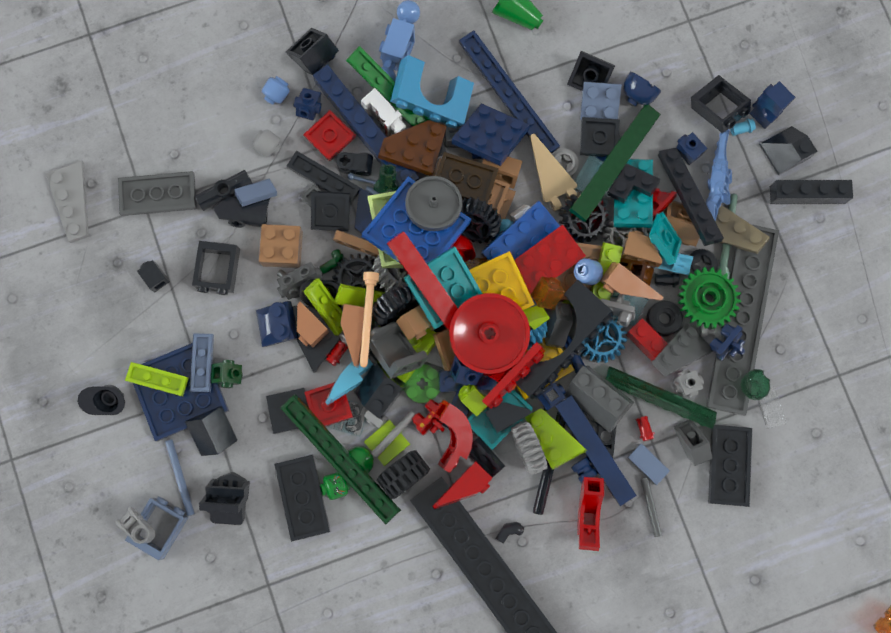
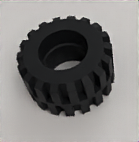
M412 450L384 470L378 476L377 482L390 499H396L426 476L430 468L417 450Z

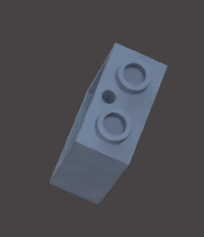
M159 496L158 498L149 499L141 515L148 521L157 506L179 519L164 546L160 548L152 542L145 544L135 543L129 536L126 537L125 541L155 559L163 560L189 517L184 515V510L176 506L174 508L167 505L168 501Z

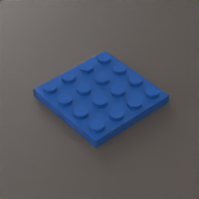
M408 176L364 230L362 237L399 262L387 245V242L404 231L424 261L428 263L453 246L470 224L471 218L461 212L457 221L447 229L427 231L419 228L409 219L406 212V195L409 188L416 182Z
M537 201L485 247L481 253L489 261L510 251L515 260L560 227V225L542 203ZM551 282L531 296L535 305L550 293Z

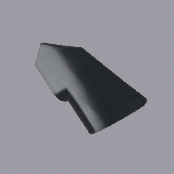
M236 196L227 197L217 204L213 210L219 219L228 220V224L233 227L242 228L245 224L262 227V224L267 225L270 198L242 207Z

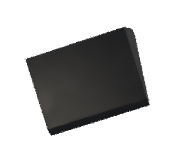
M580 51L567 85L583 91V82L608 83L615 65Z
M222 406L185 421L201 456L218 455L238 441Z

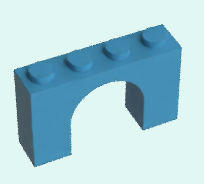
M410 55L401 59L390 102L396 104L398 108L412 110L416 115L427 116L431 121L442 122L447 127L457 128V126L464 125L474 82L460 76L455 77L449 82L444 103L442 105H434L425 99L420 88L425 62Z

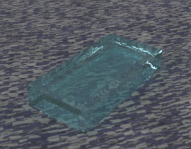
M589 156L575 179L577 188L574 190L582 192L603 161Z

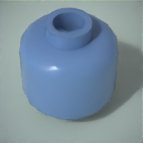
M278 76L275 78L270 77L262 88V93L265 95L264 99L272 105L275 102L278 104L283 103L290 92V89L287 87L289 84Z
M584 258L576 263L574 276L576 280L583 284L594 285L601 280L603 268L596 260Z

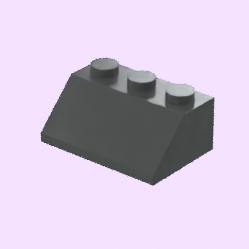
M582 366L571 381L565 395L567 398L572 395L580 409L609 433L613 431L634 404V401L590 366Z

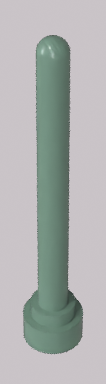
M735 193L730 195L728 210L734 214L738 199ZM723 243L720 266L717 267L715 272L721 269L722 275L728 273L727 279L729 280L730 272L727 265L730 245Z

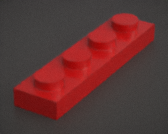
M536 342L487 394L482 402L490 409L500 405L503 401L502 397L507 392L510 393L516 387V382L530 372L529 368L534 363L537 364L544 357L543 353L545 350Z

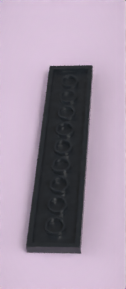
M442 477L410 500L507 633H557L461 502L458 501L437 509L432 507L450 488Z

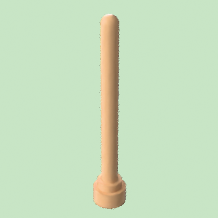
M364 272L363 281H365L366 285L360 366L363 368L368 365L374 286L379 282V273Z

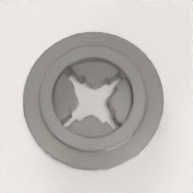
M558 149L553 152L552 155L559 163H561L562 158L564 162L569 163L566 165L565 170L570 176L574 175L579 166L576 154L569 149Z

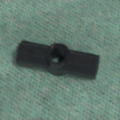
M243 170L226 180H218L211 188L195 195V198L201 209L205 211L227 197H233L235 195L234 189L253 183L246 170ZM228 187L226 193H220L222 188Z

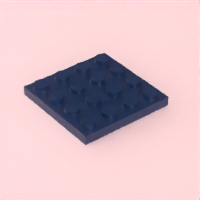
M193 343L141 364L188 377L183 397L133 383L154 441L156 442L188 429L185 423L186 420L222 406L225 413L229 412L219 384L211 383V392H190Z

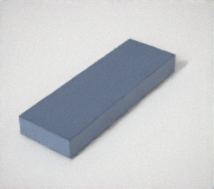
M193 333L190 392H211L210 380L211 364L213 363L214 334Z

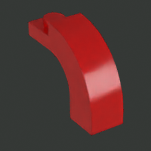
M443 399L433 416L446 424L450 430L451 439L449 446L438 463L441 468L450 473L457 466L460 456L467 460L472 447L473 435L471 425L464 413Z
M583 478L577 525L580 550L599 551L600 511L604 498V478Z

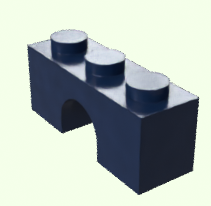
M780 81L774 86L770 84L752 105L753 110L749 114L766 129L796 97Z

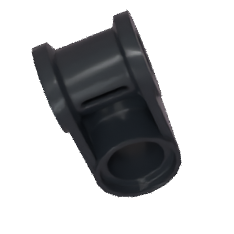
M342 152L337 156V167L341 173H353L360 176H370L372 174L373 155ZM344 160H347L348 163L344 166Z

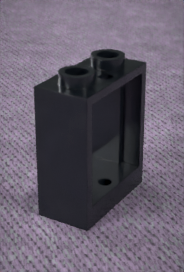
M718 75L691 97V108L721 133H724L726 130L733 128L736 122L741 118H745L750 113L751 99ZM720 93L738 106L724 119L706 106Z
M199 241L192 286L201 293H209V290L216 291V294L219 295L234 293L240 248L234 244ZM205 253L230 255L226 284L201 282Z

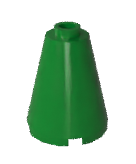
M499 0L492 10L494 15L529 30L538 29L544 21L541 19L542 13L530 0Z

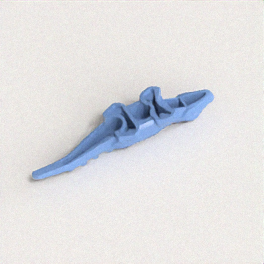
M730 129L719 134L720 138L716 143L717 149L714 152L715 158L713 159L711 179H708L710 193L705 203L715 221L721 203L730 204L729 184L732 183V170L728 169L726 146Z

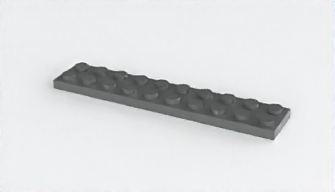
M757 225L753 226L768 235L770 239L758 254L735 248L730 279L734 278L732 285H738L735 291L741 292L736 297L741 300L739 304H736L740 309L733 311L736 316L734 318L729 317L731 320L729 323L724 322V326L729 324L736 328L739 325L743 328L741 331L743 336L740 339L745 341V344L742 346L745 353L743 355L736 353L734 357H731L728 353L722 361L715 356L706 408L742 416L747 414L779 230ZM723 335L719 337V340L722 342L727 339Z

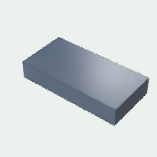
M270 178L234 189L235 195L242 207L277 196V190Z
M642 443L627 457L655 485L670 472Z

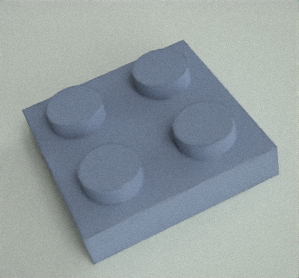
M583 82L580 120H582V117L618 119L622 84Z

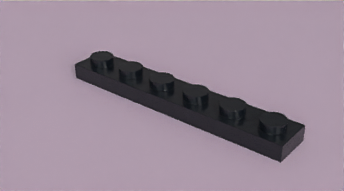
M671 148L659 151L658 157L703 245L707 246L722 242L724 237L678 149Z

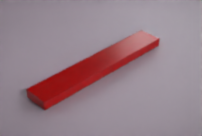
M402 231L387 242V245L449 331L452 317L458 308L406 233Z

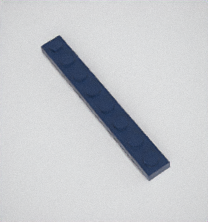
M473 30L461 38L459 44L513 117L529 124V130L526 133L530 138L532 134H535L550 153L559 149V143L477 33Z

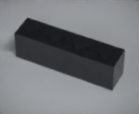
M776 180L769 186L770 204H846L853 199L852 180Z

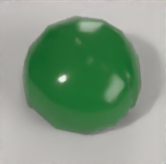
M353 446L347 450L367 473L371 471L374 458L366 447Z

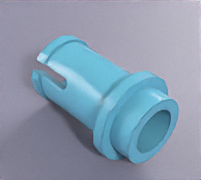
M747 118L743 122L736 123L730 129L732 136L745 132L752 133L756 129V125L753 119Z

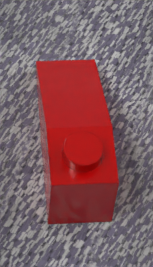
M475 461L432 507L437 509L475 496L479 492L483 494L490 487L488 483L492 477Z

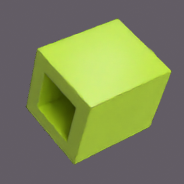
M464 385L460 389L459 399L474 415L478 416L488 407L482 402L486 395L476 385Z

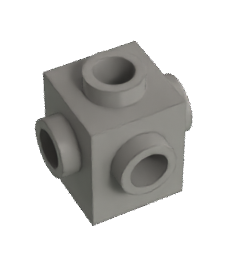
M689 369L678 373L679 377L673 379L675 391L680 397L687 395L689 399L699 395L698 391L704 389L702 386L704 384L703 378L700 374H697L696 370L690 372Z

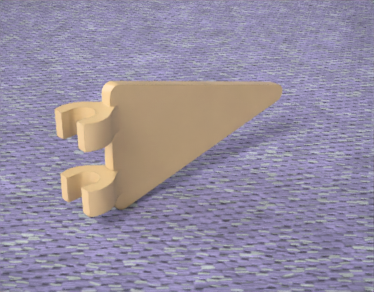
M532 134L530 140L543 201L550 202L551 208L555 212L561 209L560 206L562 205L557 197L566 193L567 198L571 200V194L577 196L574 190L577 188V183L539 138Z

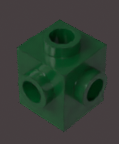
M223 360L221 363L211 364L210 383L221 384V388H233V385L241 384L243 376L242 365L234 364L235 361Z

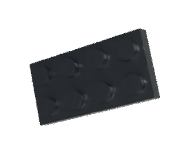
M712 425V459L710 460L708 503L750 507L752 428Z
M314 455L274 464L291 542L331 532Z

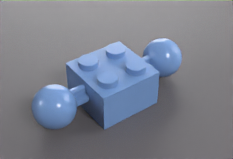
M406 0L399 4L397 8L398 19L393 18L391 24L387 25L385 31L386 39L381 42L379 52H381L380 59H382L383 63L381 68L394 81L397 77L394 70L398 71L401 59L411 54L415 43V26L413 23L420 17V8L417 3L411 0Z

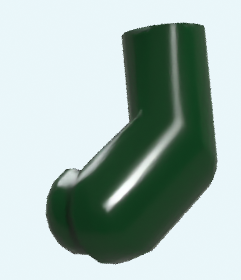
M339 249L331 252L332 259L319 266L323 274L336 268L337 263L343 260L344 255L341 254Z

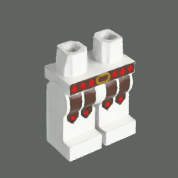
M375 88L361 100L363 109L369 116L372 114L380 122V127L388 137L405 130L406 125L402 122L401 113L398 110L395 112L390 103Z

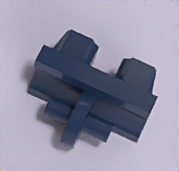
M726 324L721 330V335L727 339L724 342L717 338L713 339L710 343V349L716 353L717 359L722 361L728 353L731 357H734L736 353L739 355L745 353L742 347L745 341L740 339L743 336L741 332L743 330L742 327L737 325L735 328Z

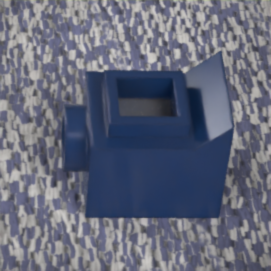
M554 382L544 389L545 391L540 397H535L536 400L539 399L544 410L548 411L566 398L564 396L566 391L560 383L556 385Z

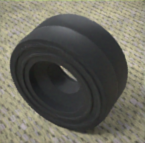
M659 301L649 309L646 322L660 336H669L681 327L683 314L675 303ZM665 313L669 316L670 320L667 324L660 321V314Z

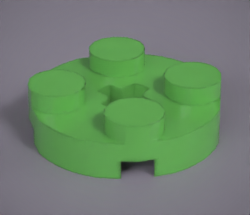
M422 365L407 380V386L404 389L406 395L414 402L427 403L430 399H435L440 393L439 374L431 366ZM421 379L428 382V386H424V389H420V386L417 385V382H420Z

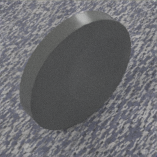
M439 176L424 177L416 181L409 188L405 200L406 212L409 219L419 228L427 231H441L452 226L459 218L462 209V197L458 188L448 179Z

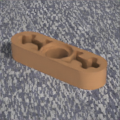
M336 231L333 241L374 257L379 255L378 248L369 241L342 231Z

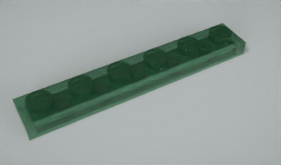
M611 366L606 371L605 379L617 389L629 395H634L648 403L655 404L664 410L671 411L710 429L716 423V411Z

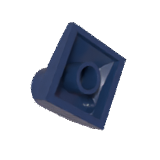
M291 301L275 302L271 306L256 310L262 347L298 339Z

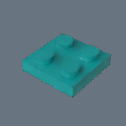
M661 212L656 214L649 238L651 243L658 248L661 258L665 259L668 265L676 263L682 240L665 214Z

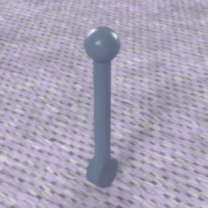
M353 173L348 174L349 180L355 179L378 185L381 189L386 186L384 181L377 182L355 176Z

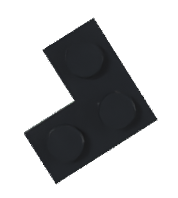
M626 163L609 188L607 196L625 203L634 189L651 197L660 183V178Z

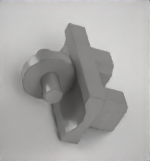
M619 294L618 298L611 297L610 301L601 299L613 311V314L618 316L617 324L627 327L630 321L635 319V307L630 306V301L624 300V294Z

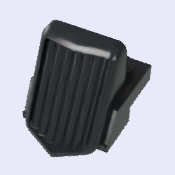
M230 472L217 479H211L205 487L206 495L199 502V511L210 513V521L214 524L241 525L245 519L250 481H247L235 472Z

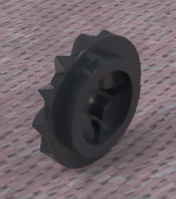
M698 249L689 255L693 256L690 273L694 274V271L697 269L700 272L702 271L700 266L695 265L700 262L701 257L703 263L709 264L704 266L708 272L712 267H714V271L717 270V259L709 250Z

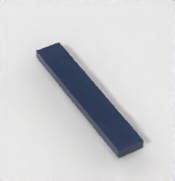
M572 395L555 405V408L575 439L587 449L584 453L599 476L604 478L605 485L618 505L622 506L636 497V493Z

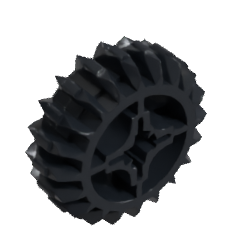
M579 191L577 196L575 194L570 195L571 200H564L567 204L566 206H560L564 212L558 214L563 217L562 220H559V224H564V227L575 241L578 239L581 243L584 240L591 242V237L595 240L598 239L597 233L602 235L603 231L601 228L607 227L604 222L610 220L608 217H605L609 210H604L607 204L601 203V199L595 207V211L590 214L585 222H582L569 211L581 194ZM596 219L594 225L591 227L592 221ZM572 223H579L583 232L577 231Z
M472 197L469 199L463 198L461 212L471 218V222L461 236L472 240L473 243L478 241L480 244L483 241L488 243L489 240H493L499 233L502 222L500 220L501 215L497 213L498 209L493 208L492 204H487L486 200L480 201L479 197L476 200Z
M358 253L357 259H354L353 254H350L351 260L348 261L344 257V264L341 262L337 263L340 269L335 268L333 271L338 275L332 276V279L337 281L335 282L336 284H343V276L346 273L350 277L349 286L366 289L363 274L369 270L374 272L372 269L374 258L368 262V255L361 259V254ZM356 265L365 266L357 271L351 269V267ZM353 276L358 278L361 276L363 283L360 281L355 282ZM377 283L374 286V290H382V288L380 289V284Z
M407 283L404 285L400 284L398 287L394 286L393 289L382 294L374 302L372 308L373 319L381 327L393 321L396 323L401 316L419 306V303Z

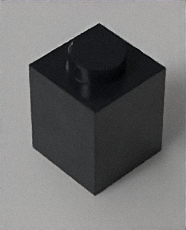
M153 260L143 263L140 269L137 270L145 284L154 293L170 282L159 265Z

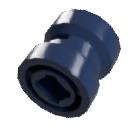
M588 457L571 466L573 472L578 474L581 484L584 477H594L598 474L595 468L590 466Z

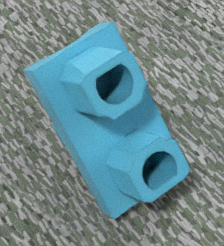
M678 253L676 263L668 265L666 260L662 259V264L658 269L689 275L693 256Z

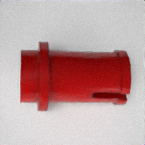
M338 341L332 352L327 354L326 361L333 366L340 364L339 360L348 349V346Z
M648 416L635 419L641 434L640 439L643 442L654 439L655 432H652Z

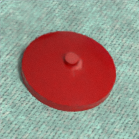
M483 293L467 299L459 306L450 323L449 338L455 355L466 367L476 372L494 374L506 371L520 361L528 348L530 326L524 311L512 299L500 294Z

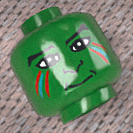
M338 472L324 476L323 484H320L323 496L327 495L330 500L347 496L348 490L351 489L350 485Z

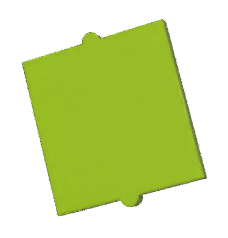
M390 420L387 421L367 438L364 443L373 451L396 426ZM400 433L377 458L386 466L408 447L410 443Z

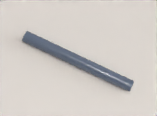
M173 439L167 440L165 444L188 517L194 515L195 512Z

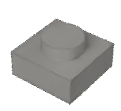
M369 410L364 415L369 424L378 428L384 425L388 419L385 415L379 419Z

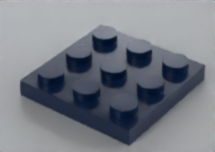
M481 103L454 135L452 144L501 166L528 132L529 124Z

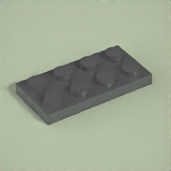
M193 171L118 178L119 214L121 216L197 209L195 173Z

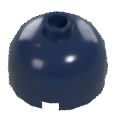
M631 71L623 83L624 94L628 97L627 101L634 106H637V104L649 105L661 93L658 87L652 86L649 81Z

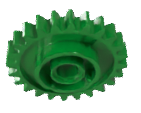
M704 267L701 272L697 269L694 271V274L690 273L688 275L689 279L685 278L683 280L685 285L679 287L683 292L677 294L678 297L682 298L678 302V304L683 305L680 311H686L684 318L691 317L690 323L696 321L697 327L704 324V329H707L710 325L712 329H715L717 324L722 327L724 322L729 323L731 321L729 317L734 318L736 316L733 311L740 309L736 304L741 302L740 299L736 298L741 294V292L735 291L738 285H732L734 278L728 280V273L722 275L721 269L715 272L714 267L709 272ZM705 295H711L713 302H708Z

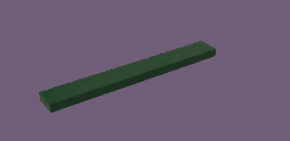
M650 105L642 107L569 209L582 222L588 219L661 115Z
M296 394L292 395L280 409L385 525L388 524L401 509Z

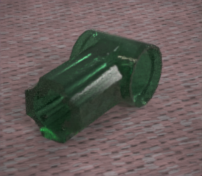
M383 164L380 167L379 179L373 187L374 191L381 194L398 190V186L395 184L397 172L394 165Z

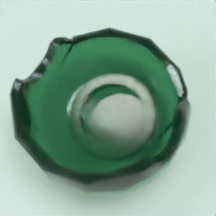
M753 369L743 376L740 387L749 399L754 401L761 400L767 397L770 392V379L764 375V370Z

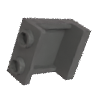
M393 321L386 326H378L370 331L369 347L391 379L421 368L428 358L425 351L417 353L397 322Z

